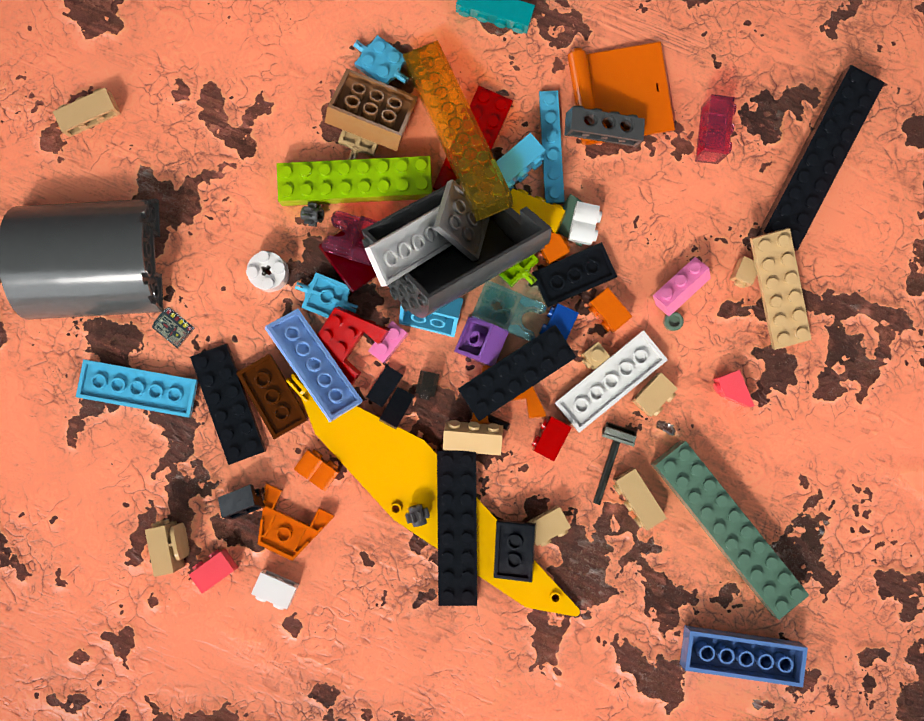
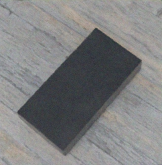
M387 365L366 397L383 408L403 375Z
M397 387L379 421L397 429L414 399V395Z

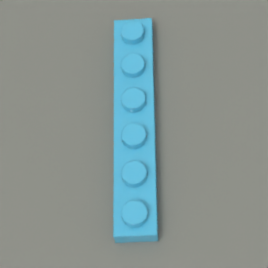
M558 90L539 91L541 143L546 150L543 159L544 196L549 204H564Z

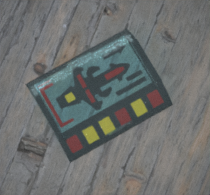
M170 307L166 308L152 325L155 331L177 349L195 329Z

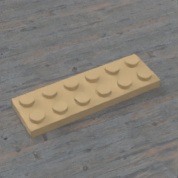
M790 228L750 238L772 349L776 350L812 340Z

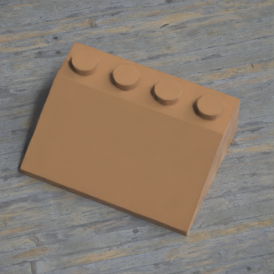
M347 68L327 106L324 123L397 151L418 97Z

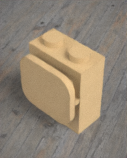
M169 519L152 523L151 528L145 529L154 577L171 574L185 567L184 558L189 556L190 548L184 523L177 524V521L170 522Z

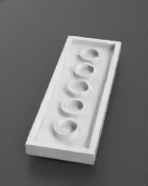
M440 205L364 248L381 287L389 285L452 245L433 229Z
M643 330L558 399L555 405L577 432L580 433L668 359Z

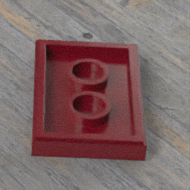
M351 226L319 244L320 250L352 293L377 277L364 249L363 242Z

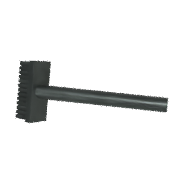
M606 422L605 427L602 429V437L611 439L613 442L593 503L598 505L601 504L620 442L634 447L637 437L636 431Z

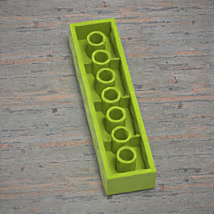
M430 156L276 163L278 202L282 206L308 205V202H314L318 205L419 200L432 193Z

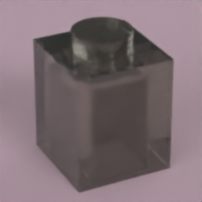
M420 371L415 392L419 394V398L430 400V397H435L439 374Z

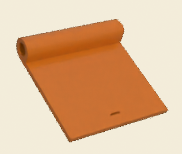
M661 42L586 54V51L582 50V48H575L567 55L575 106L580 105L585 109L597 108L601 109L602 112H619L620 115H637L638 118H644V136L675 131ZM581 138L582 145L604 143L602 141Z

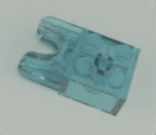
M487 281L472 313V318L494 324L514 336L531 341L535 338L534 332L524 327L522 316L527 312L545 313L547 307L518 292ZM499 302L502 309L496 311L491 304Z

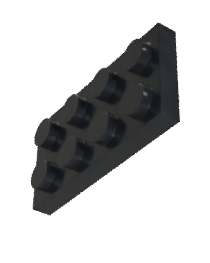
M602 242L532 272V275L537 278L535 283L547 308L617 278Z

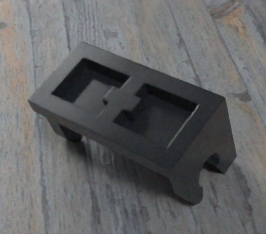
M251 484L218 497L221 517L233 520L265 507L260 489H254V486Z

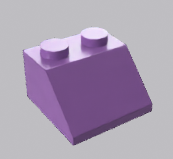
M468 317L454 352L482 364L493 366L497 362L509 332L494 324Z

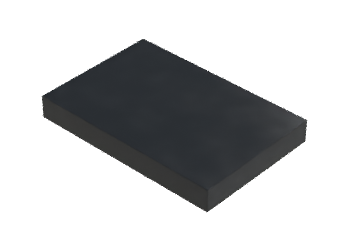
M500 519L496 521L494 578L532 583L536 523Z

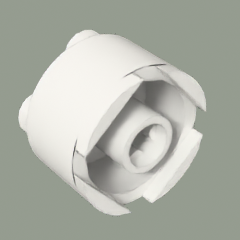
M260 251L250 259L247 265L246 274L249 281L262 291L274 292L281 290L289 280L287 263L273 252ZM267 269L271 271L270 275L266 273Z

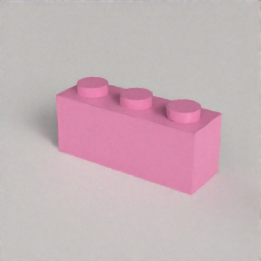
M694 257L653 295L655 305L666 315L671 316L711 279L709 267Z

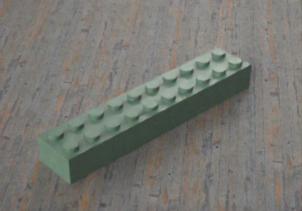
M678 441L651 463L772 616L780 620L809 596L807 591L686 441Z

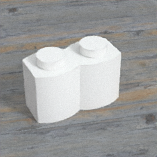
M577 201L568 241L591 245L593 241L596 242L598 230H595L596 223H600L602 212L599 211L600 206Z

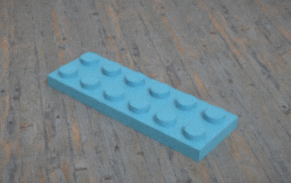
M83 359L76 397L191 418L198 380Z

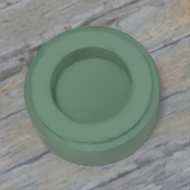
M674 312L671 316L665 315L663 319V324L669 331L679 330L684 323L682 315L678 312Z

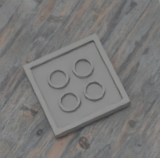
M452 179L446 184L433 229L471 261H476L480 256L491 213Z

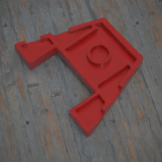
M338 306L334 308L317 336L353 385L361 371L351 364L347 358L364 333L377 344H380L390 329L377 325L372 320L359 317L360 315Z

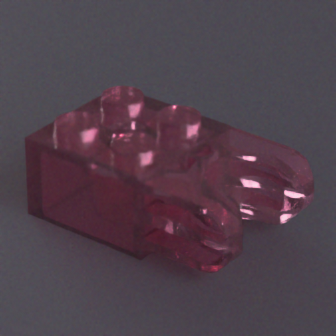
M335 211L331 217L334 227L342 230L345 235L340 237L327 236L322 243L323 249L329 253L372 266L362 239H364L362 230L378 221L364 216L357 217L342 211Z

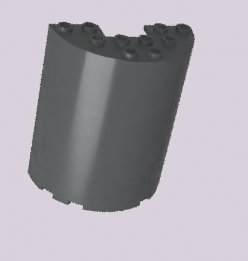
M480 167L455 180L456 183L491 213L479 259L471 261L455 246L451 245L388 285L393 299H398L406 312L409 311L419 318H425L544 249L545 245L550 242L551 227L528 207L521 209L520 215L504 202L503 187ZM446 185L363 229L364 239H362L364 247L370 246L441 204Z
M154 198L15 206L9 209L0 225V279L5 295L13 310L26 320L164 312L162 274L156 272L154 237H160L159 200Z

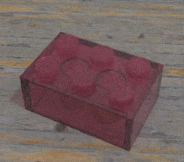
M711 94L701 106L695 162L718 164L730 154L732 149L730 135L734 131L732 116L736 112L735 97Z

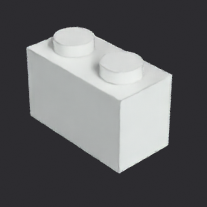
M264 569L260 572L251 594L261 602L268 601L273 603V606L277 609L287 610L300 584Z

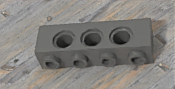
M577 105L566 112L564 135L636 147L644 141L645 119L638 118L637 115L626 116L620 115L619 112L608 113L602 112L601 109H585L583 106Z

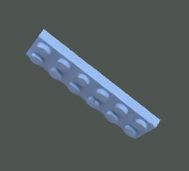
M299 309L265 326V330L329 422H332L363 402Z

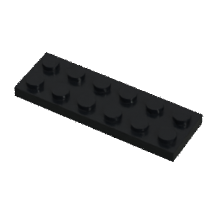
M554 325L459 387L458 390L478 421H480L575 359L576 355L557 326Z
M228 344L191 356L193 367L228 465L266 452L242 382L236 374L238 371Z

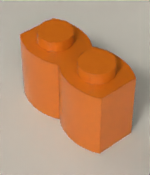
M309 449L294 467V470L325 492L340 471L337 470L338 466L334 462L323 460V455L315 449L311 451Z

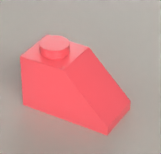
M734 370L713 379L715 382L713 384L714 390L720 397L743 407L754 406L740 370Z

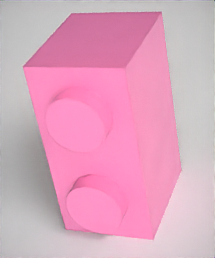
M393 321L387 326L390 331L383 342L380 344L375 342L368 350V352L384 364L408 336V333Z

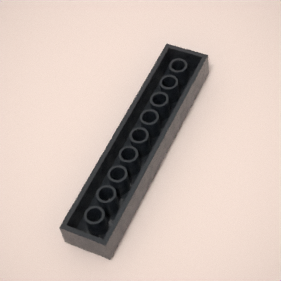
M850 65L841 73L756 236L790 228L794 251L799 249L885 82L853 65Z

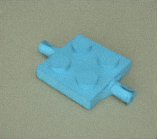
M378 35L367 46L356 40L353 47L362 52L361 56L354 63L356 68L368 77L387 85L395 78L404 85L408 82L409 77L401 73V68L407 62V57Z
M317 272L309 285L300 282L296 283L299 286H295V289L305 292V299L301 307L305 310L328 318L334 308L338 306L354 313L358 309V305L348 302L351 290L344 283Z

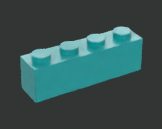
M457 0L456 12L459 15L474 17L483 23L490 22L499 28H510L519 34H527L535 8L534 4L521 0Z

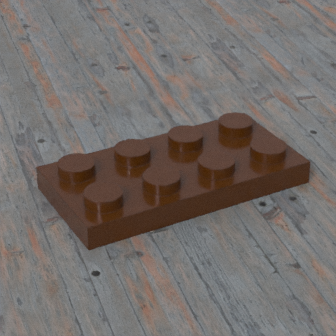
M271 354L266 355L236 373L273 439L279 438L308 421L307 416Z

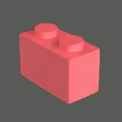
M217 549L208 556L210 560L205 563L200 561L192 567L194 571L189 576L202 594L239 568L226 549L221 552Z

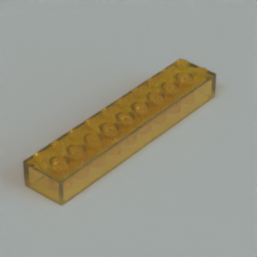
M438 40L403 54L408 74L476 221L513 207L512 194Z

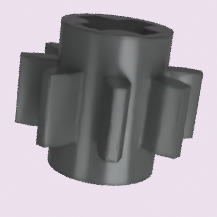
M308 202V206H304L301 209L300 215L301 219L304 220V224L317 227V222L321 223L324 220L325 213L321 205Z
M422 504L409 507V512L405 515L407 524L412 523L413 527L427 524L426 519L430 518L428 507L423 508Z

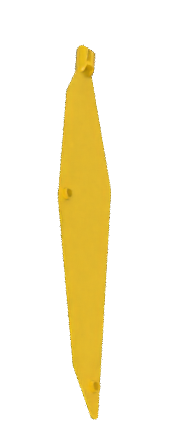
M293 373L291 375L293 381L288 378L286 382L301 397L316 436L393 520L438 549L437 453L425 440L400 427L394 429L379 421L380 417L358 406L329 422L301 380ZM476 497L477 575L526 608L578 616L580 614L579 608L535 560L532 583L494 578L497 519ZM417 504H422L423 508L428 507L430 518L426 519L427 524L419 527H413L412 523L407 524L405 515L409 512V507ZM397 505L399 511H394L393 506ZM554 594L559 596L557 599H552Z

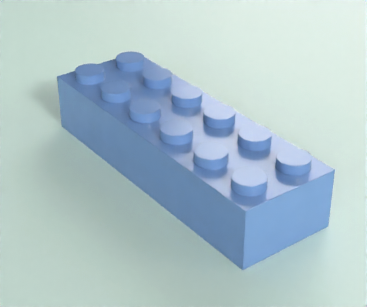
M685 625L680 665L685 671L803 687L808 647L798 641Z

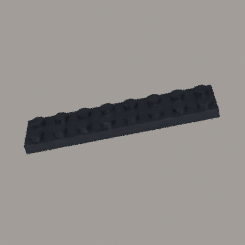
M437 450L438 606H477L476 452Z

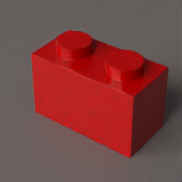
M549 416L548 419L545 418L540 426L543 430L539 436H535L531 445L534 446L533 451L555 461L572 427Z

